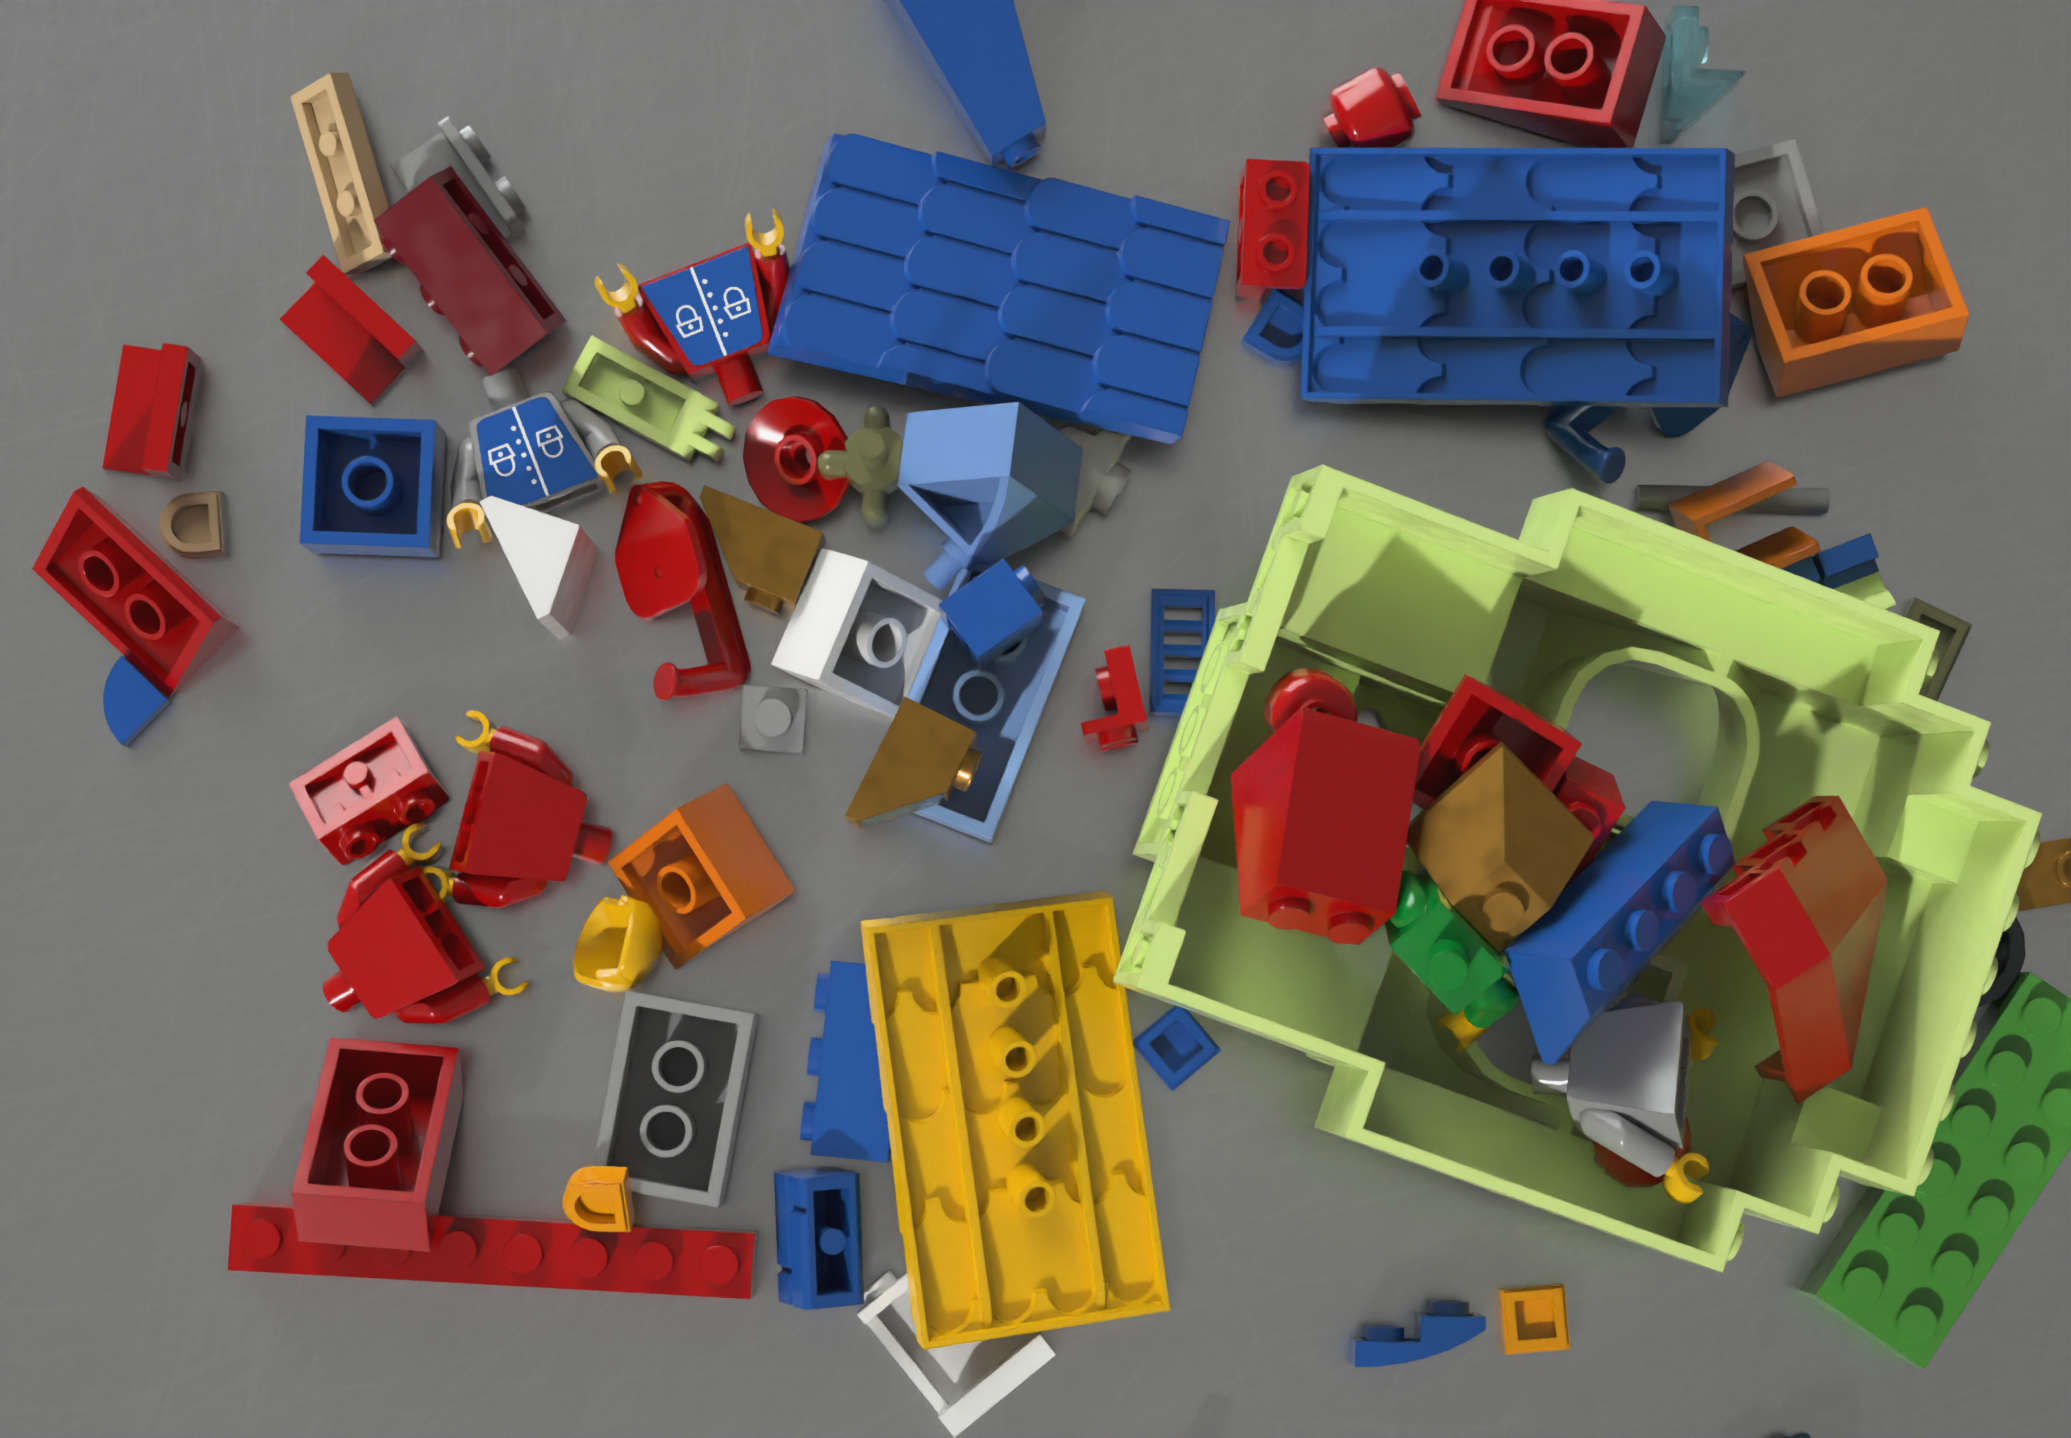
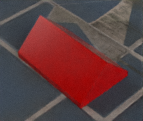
M84 486L79 487L72 493L32 567L48 585L169 698L177 693L239 628L234 621L103 498Z

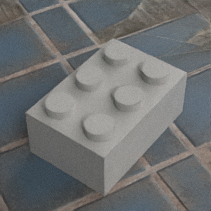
M626 991L593 1166L628 1167L631 1192L717 1208L723 1206L759 1015Z

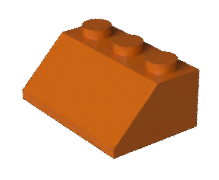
M1927 207L1751 252L1743 256L1756 344L1776 398L1959 351L1970 314Z

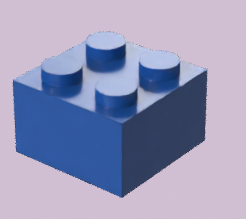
M306 415L300 544L312 553L440 557L446 435L443 428L436 420Z

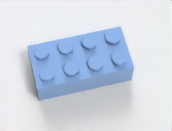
M977 563L970 571L963 568L957 574L949 596L995 563ZM1036 579L1035 581L1045 595V598L1042 599L1045 605L1040 608L1043 611L1042 626L978 671L940 617L908 697L977 732L978 743L975 749L983 752L981 756L983 760L966 793L955 788L949 801L913 813L991 844L1086 603V599Z

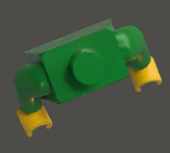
M1424 867L1416 874L1402 870L1396 913L1385 922L1388 942L1404 963L1449 1009L1435 1024L1438 1029L1444 1026L1450 1030L1459 1042L1455 1046L1456 1050L1463 1052L1486 1032L1491 1024L1510 1012L1518 1002L1519 993L1515 981L1510 975L1506 974L1510 969L1504 952L1506 948L1499 953L1451 905Z

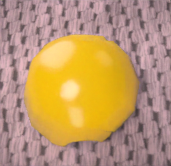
M622 895L620 899L603 897L599 900L586 919L576 943L573 957L574 977L581 983L613 993L632 989L642 982L654 970L662 952V923L651 906L627 895Z

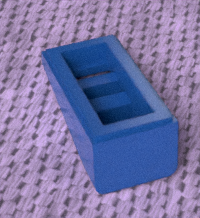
M1151 589L1149 716H1182L1189 694H1164V682L1193 683L1198 670L1164 669V657L1200 658L1201 662L1215 623V590ZM1164 607L1201 608V620H1164ZM1164 633H1201V645L1164 644Z

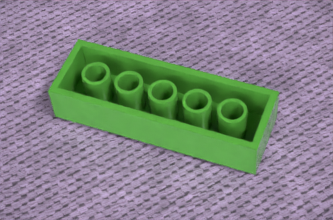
M2020 972L2018 980L2001 998L1992 1001L1978 1022L1974 1043L1967 1055L1960 1058L1952 1084L1955 1086L1953 1106L1947 1117L1938 1123L1931 1144V1148L1934 1151L1931 1171L1927 1179L1917 1186L1914 1197L1869 1186L1800 1290L1905 1363L1925 1369L2071 1148V999L2032 972Z

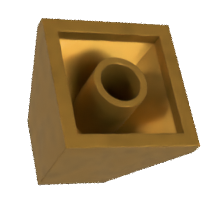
M1501 741L1409 822L1406 843L1451 905L1500 953L1552 908L1595 838L1593 833Z

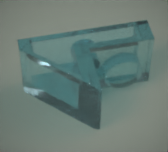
M1674 5L1664 20V33L1667 37L1663 47L1659 144H1673L1733 90L1747 73L1742 70L1697 68V64L1705 65L1709 47L1708 27L1699 26V6Z

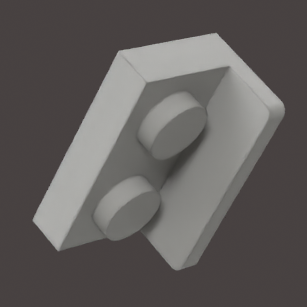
M448 116L438 123L442 130L440 133L390 165L408 193L430 176L451 166L508 243L526 232L516 215L526 208L505 176L494 183L481 163L491 156L470 125L458 131Z

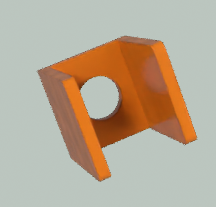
M1766 461L1670 503L1668 507L1677 529L1711 542L1705 525L1795 486L1797 482L1794 474L1771 461ZM1792 526L1736 550V552L1782 569L1820 552L1821 548L1816 539Z

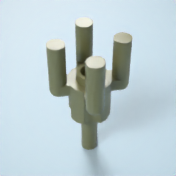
M873 406L864 415V427L862 426L852 432L846 440V450H827L823 452L818 458V468L821 476L826 480L847 477L852 487L862 493V512L867 527L872 531L880 532L885 530L890 523L888 510L889 494L899 489L897 485L903 441L892 430L887 410L881 406Z

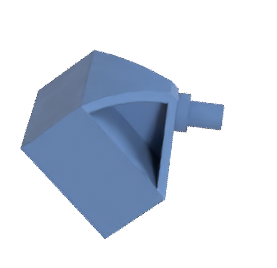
M1020 402L907 413L897 486L948 535L941 544L945 550L923 572L927 580L937 589L942 590L963 568L970 571L977 563L991 564L1038 543L1072 523L1075 518L1083 448Z

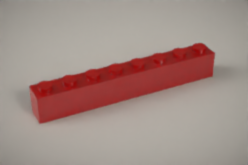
M243 1202L232 1204L228 1270L751 1299L755 1296L759 1230L633 1223L631 1232H597L586 1230L571 1220L438 1213L431 1250L426 1252L299 1241L293 1204Z

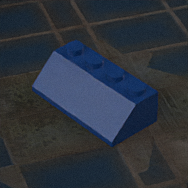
M1652 800L1560 893L1552 908L1504 950L1544 1064L1554 1065L1695 916L1702 907L1700 901L1715 891L1735 865L1732 845L1727 837L1718 807Z

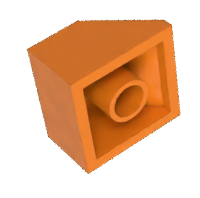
M728 783L676 808L608 862L628 896L649 904L662 923V950L675 970L758 919L796 891Z

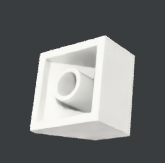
M820 547L771 665L813 686L894 719L904 697H909L940 618L939 603L943 600L869 561Z

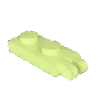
M592 335L561 389L563 395L577 400L589 409L687 461H691L697 451L719 462L725 450L704 439L705 433L709 429L731 440L737 430L730 423L715 416L721 405Z

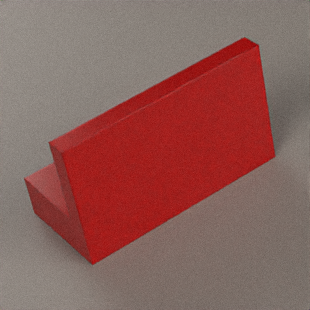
M322 255L306 272L314 283L287 310L280 320L373 406L425 351L414 338L325 255Z
M163 343L162 350L123 344L102 466L104 470L180 481L201 359L188 346Z

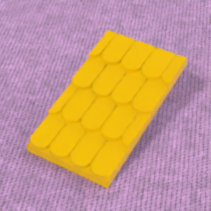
M1103 890L1079 893L1078 895L1071 894L1023 900L1016 903L1008 902L960 908L953 911L944 910L896 916L895 918L860 921L871 1021L875 1026L883 1107L888 1121L899 1229L903 1235L911 1314L912 1320L915 1323L917 1342L923 1350L1170 1311L1126 989L1124 986L1113 983L1121 959L1113 897Z

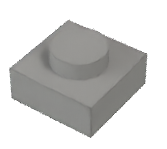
M743 685L739 738L740 751L804 754L808 690Z

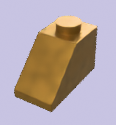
M704 485L699 497L738 587L747 590L744 601L775 614L780 613L783 605L795 609L820 547L823 548L826 542L824 533Z

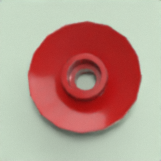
M800 396L772 400L754 415L745 433L743 461L748 483L759 501L773 513L800 523L823 518L840 505L850 486L847 477L826 480L821 476L818 468V458L823 452L827 450H846L845 442L848 437L835 415L817 401ZM806 448L810 453L811 464L806 458Z

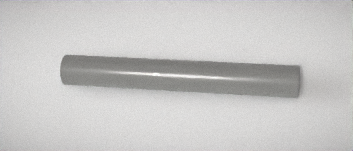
M1637 485L1636 509L1670 510L1668 504L1709 486ZM1789 488L1737 512L1827 514L1830 500L1828 488Z

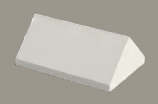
M493 496L480 501L537 619L559 640L571 635L600 551L578 524Z

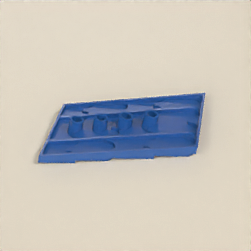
M833 133L825 141L767 354L988 404L1020 402L1038 415L1173 444L1183 436L1188 414L1187 409L1191 401L1200 360L1199 355L1203 347L1212 306L1211 301L1215 293L1224 252L1223 247L1226 243L1230 221L1138 195L1130 199L1057 178L1038 179L939 151L932 155L858 134H847L844 136Z
M1310 148L1301 399L1309 402H1329L1332 404L1414 403L1417 405L1624 406L1626 408L1728 407L1731 320L1729 311L1731 308V245L1733 244V182L1735 153L1729 149Z

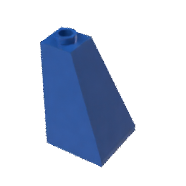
M884 0L989 165L998 167L1007 162L1009 167L1013 168L1024 163L1040 151L1042 146L1038 141L1045 138L1046 121L1013 0Z

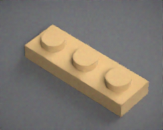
M330 72L294 93L290 98L341 270L344 274H362L392 257L382 243V231L373 221L389 209L350 75L349 73Z

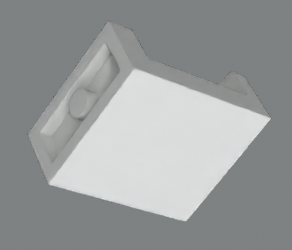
M889 1270L864 1290V1301L867 1304L857 1313L861 1321L871 1328L938 1412V1418L954 1438L1056 1355L1055 1349L1040 1331L923 1350L917 1342L915 1323L912 1320L907 1272L897 1279Z

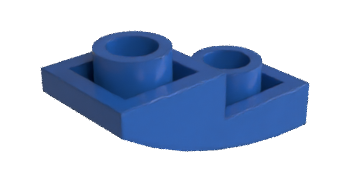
M1432 1300L1430 1301V1312H1414V1338H1404L1405 1327L1394 1325H1367L1366 1337H1350V1363L1354 1367H1379L1431 1357L1461 1345L1485 1331L1486 1317L1479 1313H1469V1301Z

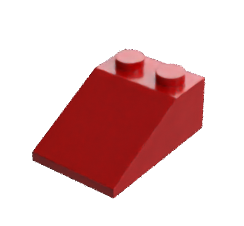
M1465 0L1435 98L1439 103L1572 144L1597 148H1633L1667 36L1646 5L1608 0Z

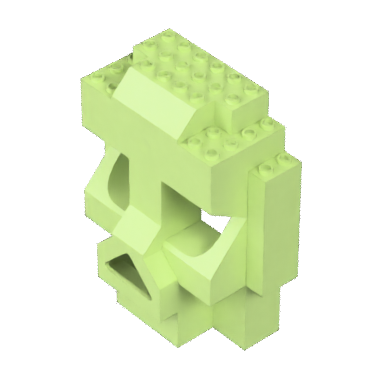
M1322 464L1291 477L1248 601L1219 609L1133 851V855L1154 862V866L1113 983L1306 1052V1057L1335 1067L1314 1125L1315 1128L1670 1256L1723 1273L1727 1260L1730 1261L1736 1256L1743 1240L1744 1224L1740 1222L1742 1214L1819 1234L1822 1223H1826L1832 1217L1838 1204L1839 1186L1836 1184L1838 1176L1862 1185L1913 1197L1917 1186L1927 1179L1934 1161V1151L1931 1148V1144L1938 1123L1947 1117L1954 1103L1955 1086L1952 1084L1960 1058L1967 1055L1976 1037L1977 1025L1973 1019L1981 995L1991 988L1997 974L1998 960L1994 956L2002 932L2012 925L2018 912L2019 896L2016 894L2023 870L2033 862L2040 846V833L2037 831L2042 813L1970 786L1972 778L1977 777L1981 773L1989 756L1990 744L1986 737L1991 722L1919 695L1921 687H1925L1930 682L1938 665L1939 653L1934 649L1940 633L1937 629L1574 488L1533 499L1519 540ZM1610 665L1636 667L1712 687L1718 699L1719 729L1711 768L1698 805L1719 808L1727 837L1732 845L1735 862L1768 842L1762 829L1813 796L1839 795L1888 879L1852 1068L1799 1104L1795 1101L1785 1082L1759 1076L1754 1066L1780 1050L1767 984L1733 927L1713 925L1704 908L1701 907L1695 916L1640 973L1633 994H1641L1664 1003L1684 1002L1687 1018L1698 1008H1706L1712 1011L1715 1016L1716 1024L1707 1036L1716 1037L1719 1044L1708 1058L1702 1061L1690 1060L1686 1116L1691 1130V1150L1688 1153H1697L1704 1156L1709 1164V1173L1701 1180L1690 1178L1685 1173L1684 1175L1688 1181L1699 1185L1703 1193L1692 1203L1681 1204L1675 1202L1666 1194L1663 1182L1654 1187H1625L1607 1175L1604 1169L1599 1167L1594 1161L1595 1152L1592 1139L1575 1129L1567 1097L1560 1094H1534L1532 1084L1513 1078L1492 1065L1477 1044V1040L1463 1052L1456 1050L1455 1046L1459 1042L1454 1034L1444 1026L1438 1029L1435 1024L1449 1009L1394 952L1388 942L1385 923L1359 945L1338 944L1325 936L1297 929H1278L1271 926L1268 922L1240 915L1231 774L1271 736L1264 718L1265 700L1273 684L1283 675L1300 668H1317L1335 676L1353 695L1358 710V717L1365 709H1372L1379 716L1385 730L1419 739L1420 746L1465 674L1514 698L1564 729L1567 728L1574 705L1587 682ZM1622 813L1594 859L1634 817ZM1407 845L1402 870L1416 874L1424 866ZM1733 868L1715 891L1738 877Z

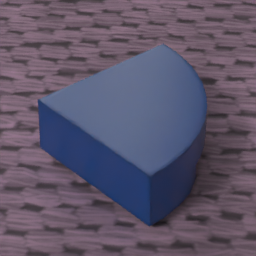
M121 656L107 677L103 694V707L111 732L121 745L127 747L165 709L171 700L125 656Z

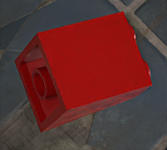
M1301 707L1231 774L1240 915L1268 922L1271 926L1278 929H1297L1328 937L1331 941L1338 944L1357 945L1362 943L1396 913L1420 756L1419 739Z

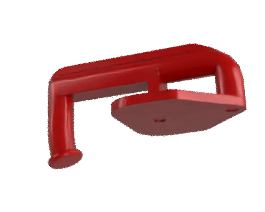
M659 481L632 486L615 550V564L627 604L637 616L652 618L690 601L708 665L679 669L670 662L663 663L659 666L654 677L653 687L656 697L664 701L672 697L698 696L742 686L750 676V660L709 518L695 498L685 488L674 482Z

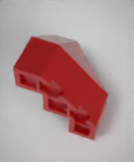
M1839 795L1813 796L1762 829L1768 842L1735 862L1732 868L1738 877L1700 901L1713 925L1733 927L1767 984L1780 1050L1754 1067L1761 1078L1785 1082L1797 1104L1852 1068L1888 885L1886 875Z

